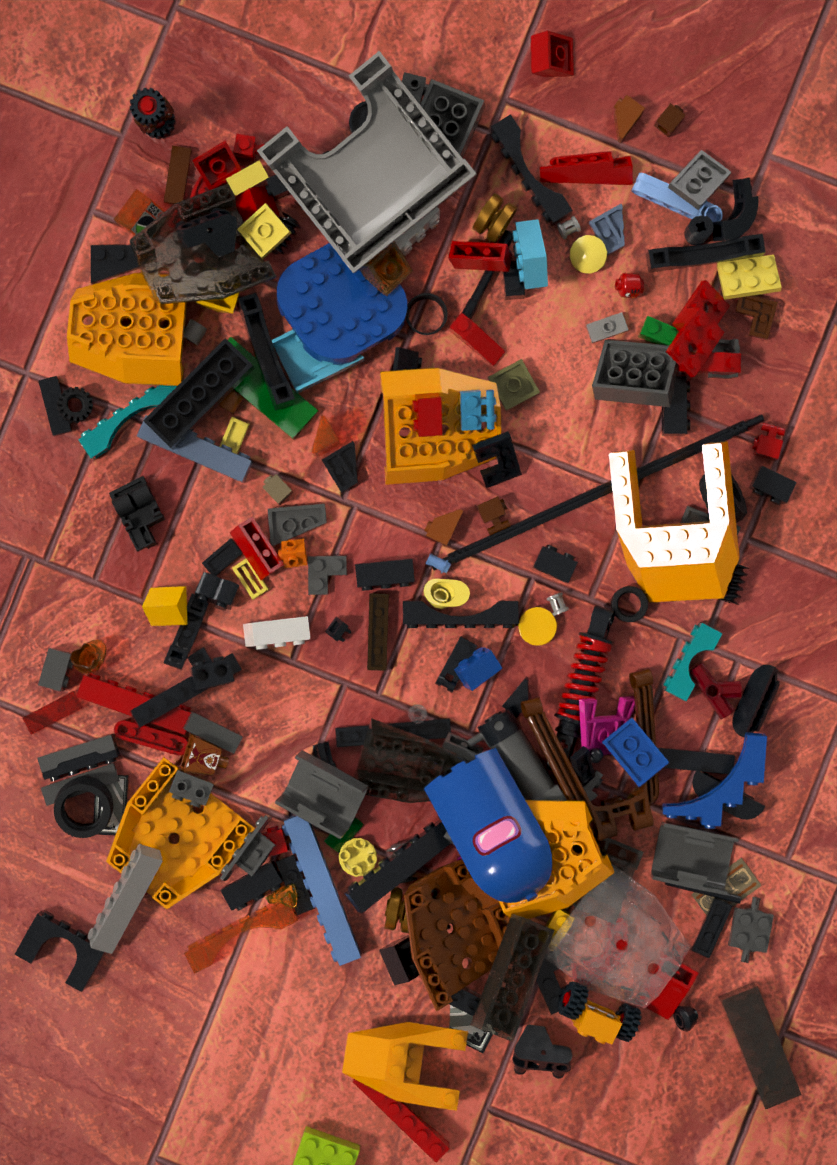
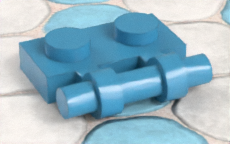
M480 390L460 391L462 431L481 430V422H487V429H494V422H496L494 390H486V397H481ZM481 405H486L487 414H481Z

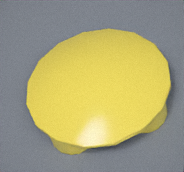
M591 235L578 238L570 249L572 265L576 270L589 274L603 268L607 260V250L603 241Z
M353 838L341 847L339 863L346 873L355 877L363 876L367 871L375 867L377 853L374 846L368 840Z

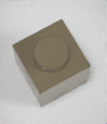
M277 474L274 476L270 475L263 482L265 484L263 489L279 505L293 493Z

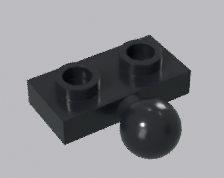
M583 746L570 757L572 767L582 787L595 777L593 763H599L603 760L604 754L599 748H592L589 751L588 748Z

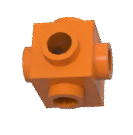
M304 539L281 541L282 549H278V555L284 563V568L307 566Z

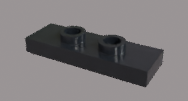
M293 854L276 861V864L298 916L315 908L312 906L309 890L305 888L303 875L298 870L297 860Z

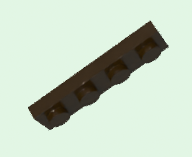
M369 593L367 670H387L389 594Z

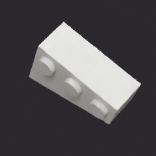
M308 616L243 624L245 646H256V650L268 648L267 644H275V647L286 646V642L292 641L293 645L305 644V640L310 639Z

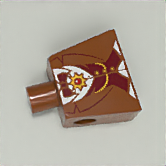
M191 733L179 768L185 773L214 775L216 767L227 768L229 758L221 756L222 749L219 746Z

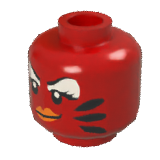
M622 273L619 279L615 281V290H618L620 297L637 298L644 291V280L641 279L639 274Z

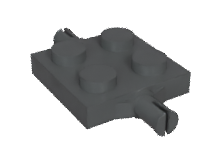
M752 897L751 908L735 907L728 945L743 950L741 962L749 963L750 952L759 951L767 953L774 915L759 910L761 898Z

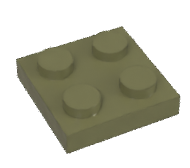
M522 359L488 377L489 381L497 383L499 399L506 411L540 393Z

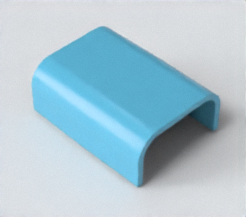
M294 330L271 340L297 393L364 361L363 355L361 356L360 354L356 360L346 364L333 365V363L323 360L320 362L305 351L303 343Z

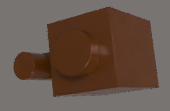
M497 496L476 506L483 523L486 524L490 521L493 523V526L487 529L490 536L511 527L508 520L501 522L499 517L506 514L504 510H507L503 499L499 500Z

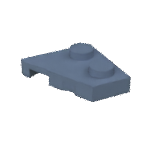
M622 204L589 221V225L596 237L600 238L605 244L607 256L625 246Z

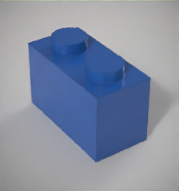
M483 647L475 650L470 658L459 662L458 667L454 671L465 688L473 691L500 671L502 667L493 652Z

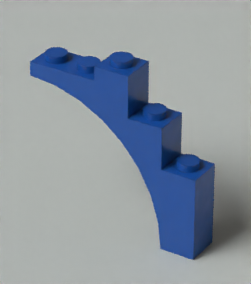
M745 732L743 748L738 761L729 775L718 786L693 800L679 803H662V813L667 818L685 816L686 819L697 820V817H700L701 825L708 829H716V826H721L723 803H726L725 806L737 807V804L742 805L744 782H747L748 785L764 783L766 734Z

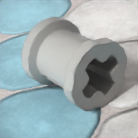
M572 216L570 220L562 224H556L563 239H566L568 235L576 231H581L575 216Z
M562 592L546 598L547 601H550L554 611L552 613L553 616L569 610L562 598Z

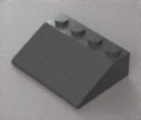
M431 79L420 105L463 158L485 109V102L480 98Z
M605 340L592 384L595 400L670 407L675 390L678 364L666 353L669 346Z

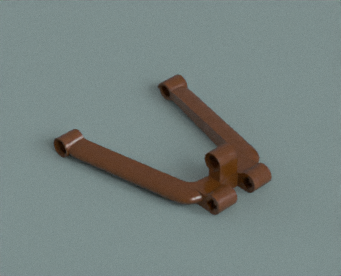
M644 669L630 673L629 681L634 691L636 723L656 746L654 703L651 686L653 685V676L650 669ZM540 697L521 702L522 713L528 719L529 725L567 801L586 802L592 817L590 823L593 825V832L597 841L617 836L615 817L629 814L630 825L634 831L654 825L650 806L657 801L659 796L658 773L640 787V791L636 796L623 801L621 796L602 800L599 807L594 806L584 791L545 712H543Z

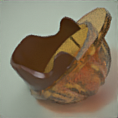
M97 639L84 643L82 647L72 651L70 656L71 662L80 673L90 674L98 671L104 663L103 660L107 651L106 645Z

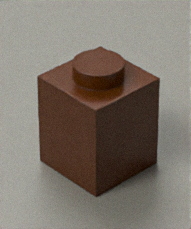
M670 103L656 120L654 126L667 137H670L685 117L684 111L678 105Z

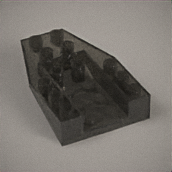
M371 718L354 778L369 786L366 793L367 796L407 803L428 802L430 799L424 788L440 775L445 777L452 772L451 768L462 761L466 764L471 761L430 740Z

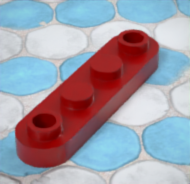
M121 720L114 726V734L119 739L174 755H183L188 740L183 736L149 726H143L139 729L135 722ZM123 726L128 728L127 733L121 731ZM177 742H181L183 744L182 749L177 748Z

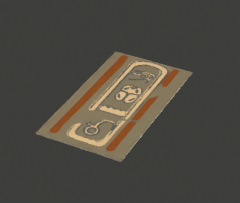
M742 858L729 866L725 890L728 893L739 895L741 900H743L762 886ZM695 892L692 893L693 898L704 913L707 914L714 897ZM720 899V900L725 901V902H727V903H729V904H731V905H733V906H735V905L737 904V903H735V902H731V901H727V900Z

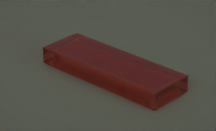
M72 691L23 717V720L32 735L82 709L83 706L78 697H76L75 691Z

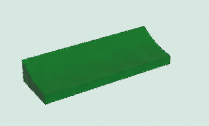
M230 337L228 341L255 368L234 390L294 440L317 414L318 410L292 389L295 398L294 404L275 411L257 359Z

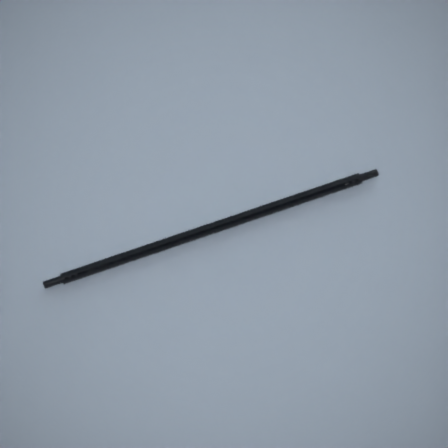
M760 414L747 421L742 420L637 468V478L640 480L702 452V445L724 442L748 431V428L765 421L764 417ZM612 480L515 523L498 533L489 535L451 552L443 560H448L453 565L613 492Z

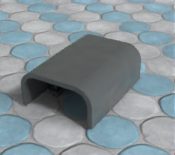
M301 750L295 756V759L299 761L283 794L275 801V804L341 839L353 823L369 786Z
M662 822L652 863L651 878L670 884L727 895L728 892L725 890L732 849L734 842H738L739 839L697 828Z

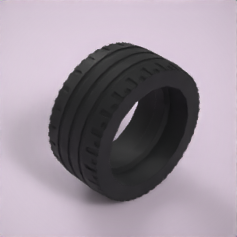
M79 777L70 780L60 789L54 802L56 823L65 833L76 838H88L100 833L108 825L113 812V799L109 789L101 781L92 777ZM84 790L96 795L103 807L99 819L87 824L78 823L71 819L66 813L64 806L67 797L71 793Z

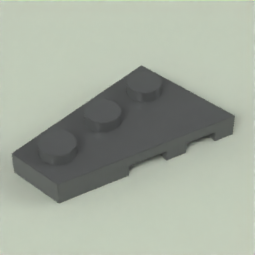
M325 504L269 508L268 520L272 547L280 544L281 541H287L326 524Z

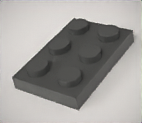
M700 150L671 181L668 188L699 210L728 179L731 171Z

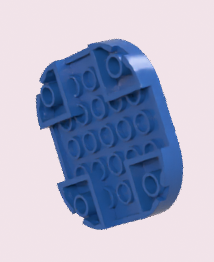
M328 243L292 263L282 273L277 285L278 309L282 317L286 318L303 343L305 351L316 360L331 362L333 365L350 363L356 360L358 355L386 339L390 341L402 329L407 313L406 294L398 281L391 286L374 271L384 262L380 254L353 274L332 245ZM372 272L390 286L385 293L367 278Z

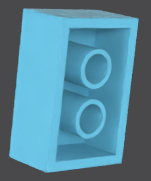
M539 220L516 222V230H513V240L517 243L513 247L514 256L518 257L516 258L517 270L521 269L519 270V280L524 282L525 289L547 287V256Z

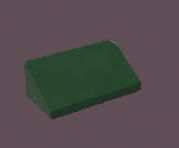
M355 816L349 830L341 839L329 834L324 842L339 853L341 847L351 840L364 824Z

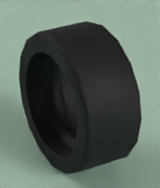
M626 586L618 589L613 594L611 609L615 610V616L619 620L635 622L646 614L648 599L641 589L634 586ZM626 593L635 594L641 602L639 611L632 616L623 614L618 607L620 597Z

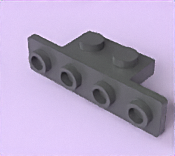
M270 815L261 816L258 819L254 832L248 833L244 839L245 844L243 847L238 848L232 856L234 858L230 865L226 864L222 869L221 873L223 875L220 877L222 881L228 880L237 866L251 876H254L276 846L275 843L262 834V831L272 819Z

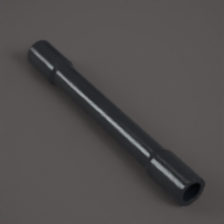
M505 230L499 243L507 244L509 247L513 241V233ZM484 271L475 291L463 309L462 313L470 320L495 271Z

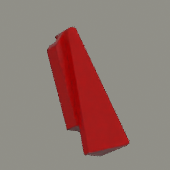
M611 151L553 157L550 160V165L539 167L541 182L633 184L631 156L613 159Z

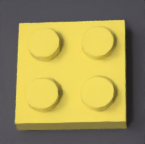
M266 203L237 229L262 259L291 234L289 229Z

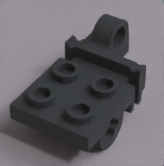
M141 476L110 492L112 504L123 525L126 527L125 529L136 551L139 552L145 548L149 549L157 545L149 528L166 519L160 512V508L145 477Z

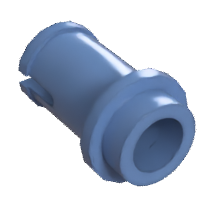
M431 553L426 565H432L440 570L441 573L447 574L451 563Z

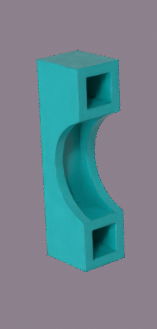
M704 623L694 625L690 633L692 638L683 645L681 658L676 659L672 666L674 669L672 675H668L663 683L665 686L664 691L683 701L688 700L695 686L689 675L691 659L701 651H714L722 636L721 632Z

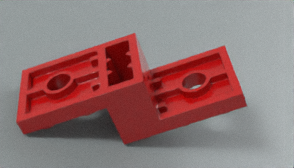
M707 280L700 282L672 323L679 333L666 350V353L690 377L697 375L725 332L718 326V323L730 307ZM705 303L708 305V312L704 310ZM689 345H691L693 348L692 354L688 352Z

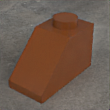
M628 95L624 99L619 98L614 105L616 109L614 121L617 141L619 143L624 140L645 110V107Z
M459 509L436 517L433 522L429 521L424 530L427 532L426 537L447 546L463 510Z

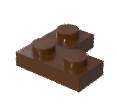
M756 296L738 298L735 312L753 317L749 336L768 340L778 302Z

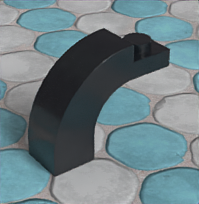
M750 178L732 180L735 200L734 209L727 219L713 222L714 242L738 238L747 232L753 224L758 211V196L752 197Z

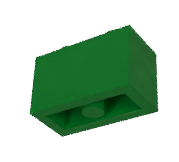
M647 316L638 337L657 345L670 346L679 331L669 324Z

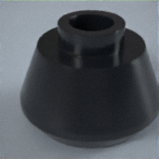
M678 1006L673 1013V1017L678 1028L688 1032L696 1025L698 1013L690 1006Z

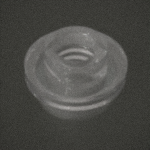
M413 705L408 711V717L413 723L420 724L426 720L427 710L422 705ZM420 712L421 716L415 717L414 714Z

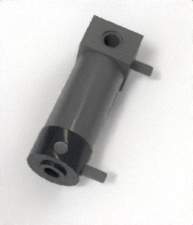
M507 708L502 712L499 711L487 718L484 723L477 727L480 733L468 739L467 742L471 747L484 739L491 749H497L525 800L567 801L537 755L511 708Z

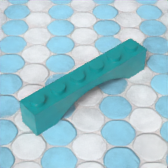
M159 385L156 388L153 386L144 392L145 395L141 398L136 397L129 402V406L125 409L119 408L113 412L114 416L107 420L105 418L97 423L98 427L92 431L91 429L84 431L81 434L82 437L78 440L89 457L95 460L109 451L115 435L126 421L141 411L157 407L177 386Z

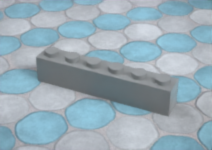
M138 844L136 850L132 851L130 861L127 866H124L120 880L114 884L113 893L106 899L102 913L98 914L94 928H91L88 933L92 949L110 954L113 953L163 862L160 850Z

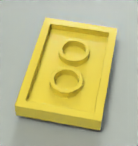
M774 255L717 263L724 300L781 291L782 287Z

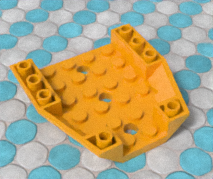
M133 273L76 289L70 300L67 328L69 362L125 384L178 386L183 381L182 349L187 295H190L192 276ZM86 317H93V322L90 325L83 323ZM124 319H131V324L129 326H122V321ZM163 320L170 321V325L167 328L160 327V323Z
M441 368L380 372L385 428V485L441 481L496 459V457L478 463L472 445L501 434V407L497 383ZM480 390L481 397H486V390H494V397L496 398V404L494 405V414H496L494 429H487V422H485L486 428L482 431L461 430L460 391ZM415 394H440L442 424L448 426L447 432L443 433L442 436L419 437L417 432L413 430V419H416V412L412 410V400H415ZM481 405V414H487L486 405ZM407 427L410 429L409 434L404 437L400 436V429Z
M163 757L128 801L106 862L122 873L124 866H127L130 861L132 851L136 850L138 844L160 850L163 862L146 892L165 909H168L218 876L224 866L232 859L234 852L243 845L248 833L253 832L255 828L213 794H210L208 802L200 814L193 811V805H190L191 800L183 798V801L172 798V793L169 790L177 770H182ZM171 833L179 835L180 840L177 844L169 842V835Z
M526 800L548 840L552 854V871L547 884L537 893L538 896L531 901L522 900L515 903L499 901L503 913L516 923L567 908L614 874V869L608 855L602 856L589 823L592 817L585 801ZM573 845H579L583 852L576 853L573 850Z

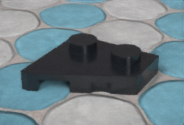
M353 441L322 459L341 493L358 483L355 443Z

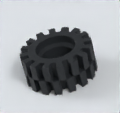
M70 387L60 395L57 401V410H59L58 414L62 415L63 420H68L69 423L75 422L76 424L80 421L83 422L91 414L93 400L92 397H89L90 394L84 391L85 389ZM76 398L81 401L82 409L79 412H72L68 408V401L70 399Z

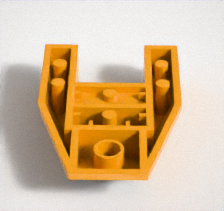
M403 1022L350 1032L347 1035L342 1073L395 1101L457 1111L459 1090L419 1084L424 1045L466 1051L468 1031Z

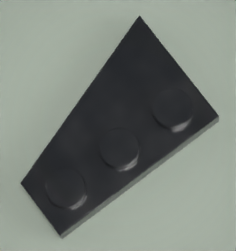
M91 245V284L149 266L148 245Z

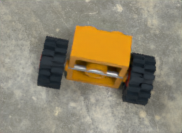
M574 981L566 985V989L563 990V995L560 997L561 1001H559V1014L570 1018L579 1034L585 1037L590 1035L595 1037L594 1039L599 1043L605 1044L607 1042L611 1045L615 1038L629 1042V1040H632V1037H635V1032L638 1031V1025L641 1023L639 1022L642 1017L640 1016L642 1014L640 1009L625 1003L618 1008L619 1011L614 1013L611 1009L587 1000L589 990L586 986Z

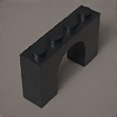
M40 911L34 918L14 955L32 964L48 939L62 937L69 940L76 949L77 960L65 983L83 992L105 952L92 949L87 937L88 934L84 931H76L70 928L71 925L68 922L54 919V915L48 911Z

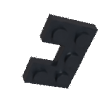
M508 431L472 445L478 463L496 457L498 464L480 471L486 488L522 475Z
M563 945L527 960L551 1015L559 1012L560 997L563 995V990L566 989V986L560 988L554 971L571 964Z

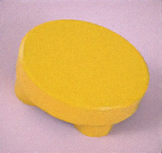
M541 607L528 609L522 614L519 619L518 630L524 641L531 645L540 646L553 639L557 630V623L550 611Z

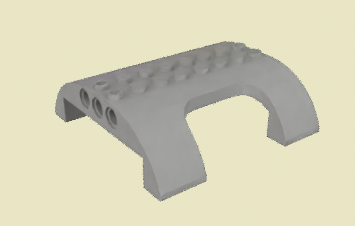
M380 51L349 75V78L367 103L368 115L362 126L339 145L325 154H314L309 152L287 126L257 150L353 274L477 175L398 78L392 66Z

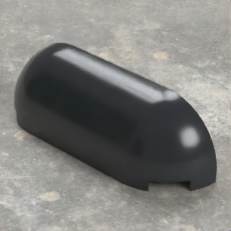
M772 665L760 666L750 676L732 720L734 731L739 736L745 737V732H758L762 727L780 685V681L777 680L778 669Z
M696 770L693 776V788L698 796L708 793L722 782L706 772L702 773L699 770ZM743 792L742 805L737 804V807L725 806L726 803H723L722 810L739 819L750 820L759 816L764 810L765 805L753 800V797Z

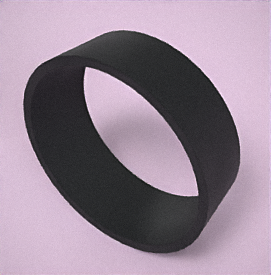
M422 293L412 298L408 303L406 320L413 331L422 335H431L440 331L445 325L448 315L447 308L443 300L431 293ZM423 299L437 302L443 310L444 318L441 326L431 333L417 331L412 326L409 318L412 306Z

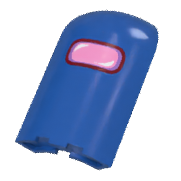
M490 749L475 755L476 759L467 764L462 761L453 766L451 773L445 777L442 775L438 776L424 790L475 883L490 897L501 902L531 901L538 896L537 893L547 884L552 871L551 849L544 832L497 749Z

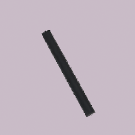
M665 882L667 886L739 904L741 902V896L731 893L723 895Z

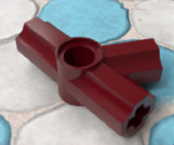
M703 662L689 670V673L701 689L703 696L707 698L720 719L729 716L735 711L727 698L742 697L741 681L716 682ZM711 685L716 688V693L713 696H709L707 693V689Z

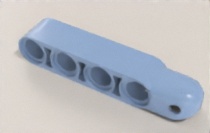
M645 173L638 174L631 190L634 194L690 219L696 216H708L712 222L721 221L723 217L722 210L717 205L706 201L697 210L670 190L668 183Z

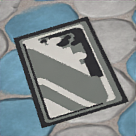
M118 775L120 781L107 785L113 799V812L108 825L97 835H116L127 805L128 775ZM96 795L94 798L93 822L99 819L103 811L102 803Z
M450 1005L449 1028L468 1031L466 1045L484 1053L496 1028Z

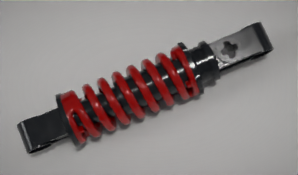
M598 605L593 609L588 632H579L578 634L580 642L583 643H578L576 648L583 652V654L574 653L573 658L580 663H571L570 668L574 670V673H568L567 677L572 682L565 683L564 685L565 689L569 690V692H564L561 695L566 702L559 703V710L554 714L559 719L558 726L555 728V731H557L556 737L560 744L563 742L568 745L567 748L563 746L562 748L570 763V757L573 754L577 738H581L579 699L593 698L596 700L592 692L596 693L599 691V687L595 685V682L600 683L602 677L595 674V672L603 673L605 671V667L598 664V662H608V658L602 655L601 652L608 654L612 649V645H614V642L607 639L614 621L615 610ZM547 762V769L552 771L549 763Z

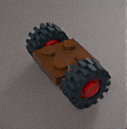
M143 88L142 91L140 89L137 90L138 93L132 95L133 100L130 99V110L135 118L133 120L143 134L146 133L151 138L155 137L156 139H159V137L166 138L165 136L167 134L169 136L171 130H174V125H176L173 114L175 112L165 96L163 97L157 90L155 91L153 88Z

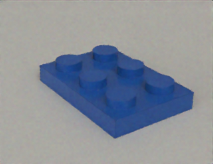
M630 718L602 741L639 788L669 764V761L633 718Z

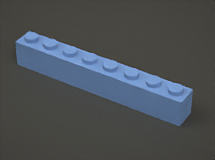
M296 815L285 819L284 825H282L283 831L291 839V843H289L290 849L298 857V861H296L298 870L304 873L305 879H303L305 888L311 891L312 897H310L313 908L317 907L319 915H317L320 926L324 925L326 930L324 937L327 944L331 943L333 948L331 955L334 962L338 961L339 966L361 958L362 954L311 823Z

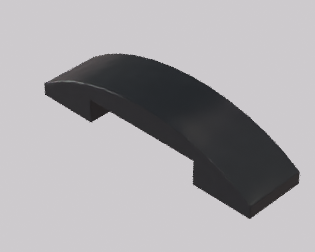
M193 593L187 605V625L179 626L174 641L170 645L163 662L180 670L184 667L209 606V602L208 604L199 602Z

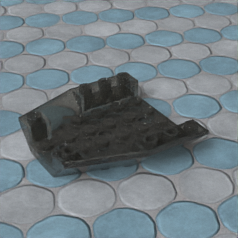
M229 184L174 204L129 240L138 267L153 297L160 304L224 299L276 278L269 261H264L238 230L235 243L239 244L240 247L235 249L234 252L220 257L205 243L191 248L183 247L175 228L179 221L188 222L210 214L214 208H220L229 211L237 219V229L244 223L236 207V198ZM197 257H203L205 259L202 263H197L194 261V259ZM161 271H168L169 275L161 277L159 273Z

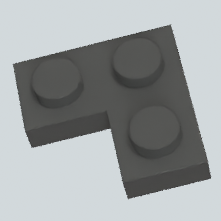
M308 556V595H328V575H347V556Z

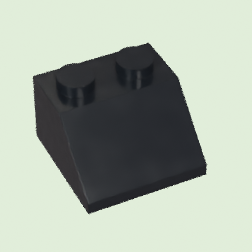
M409 935L391 942L379 950L394 986L410 982L420 975L412 959Z

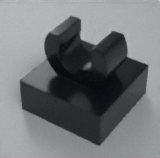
M336 616L325 632L334 640L344 642L343 633L346 631L350 634L351 630L346 623Z

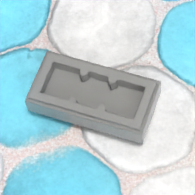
M622 312L586 325L592 343L628 331Z

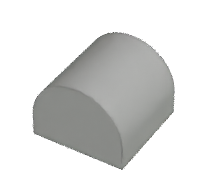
M190 319L184 329V338L198 346L207 328Z

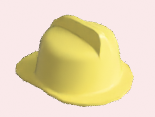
M432 579L425 584L424 596L433 607L444 609L465 604L469 599L470 591L465 583L458 580Z

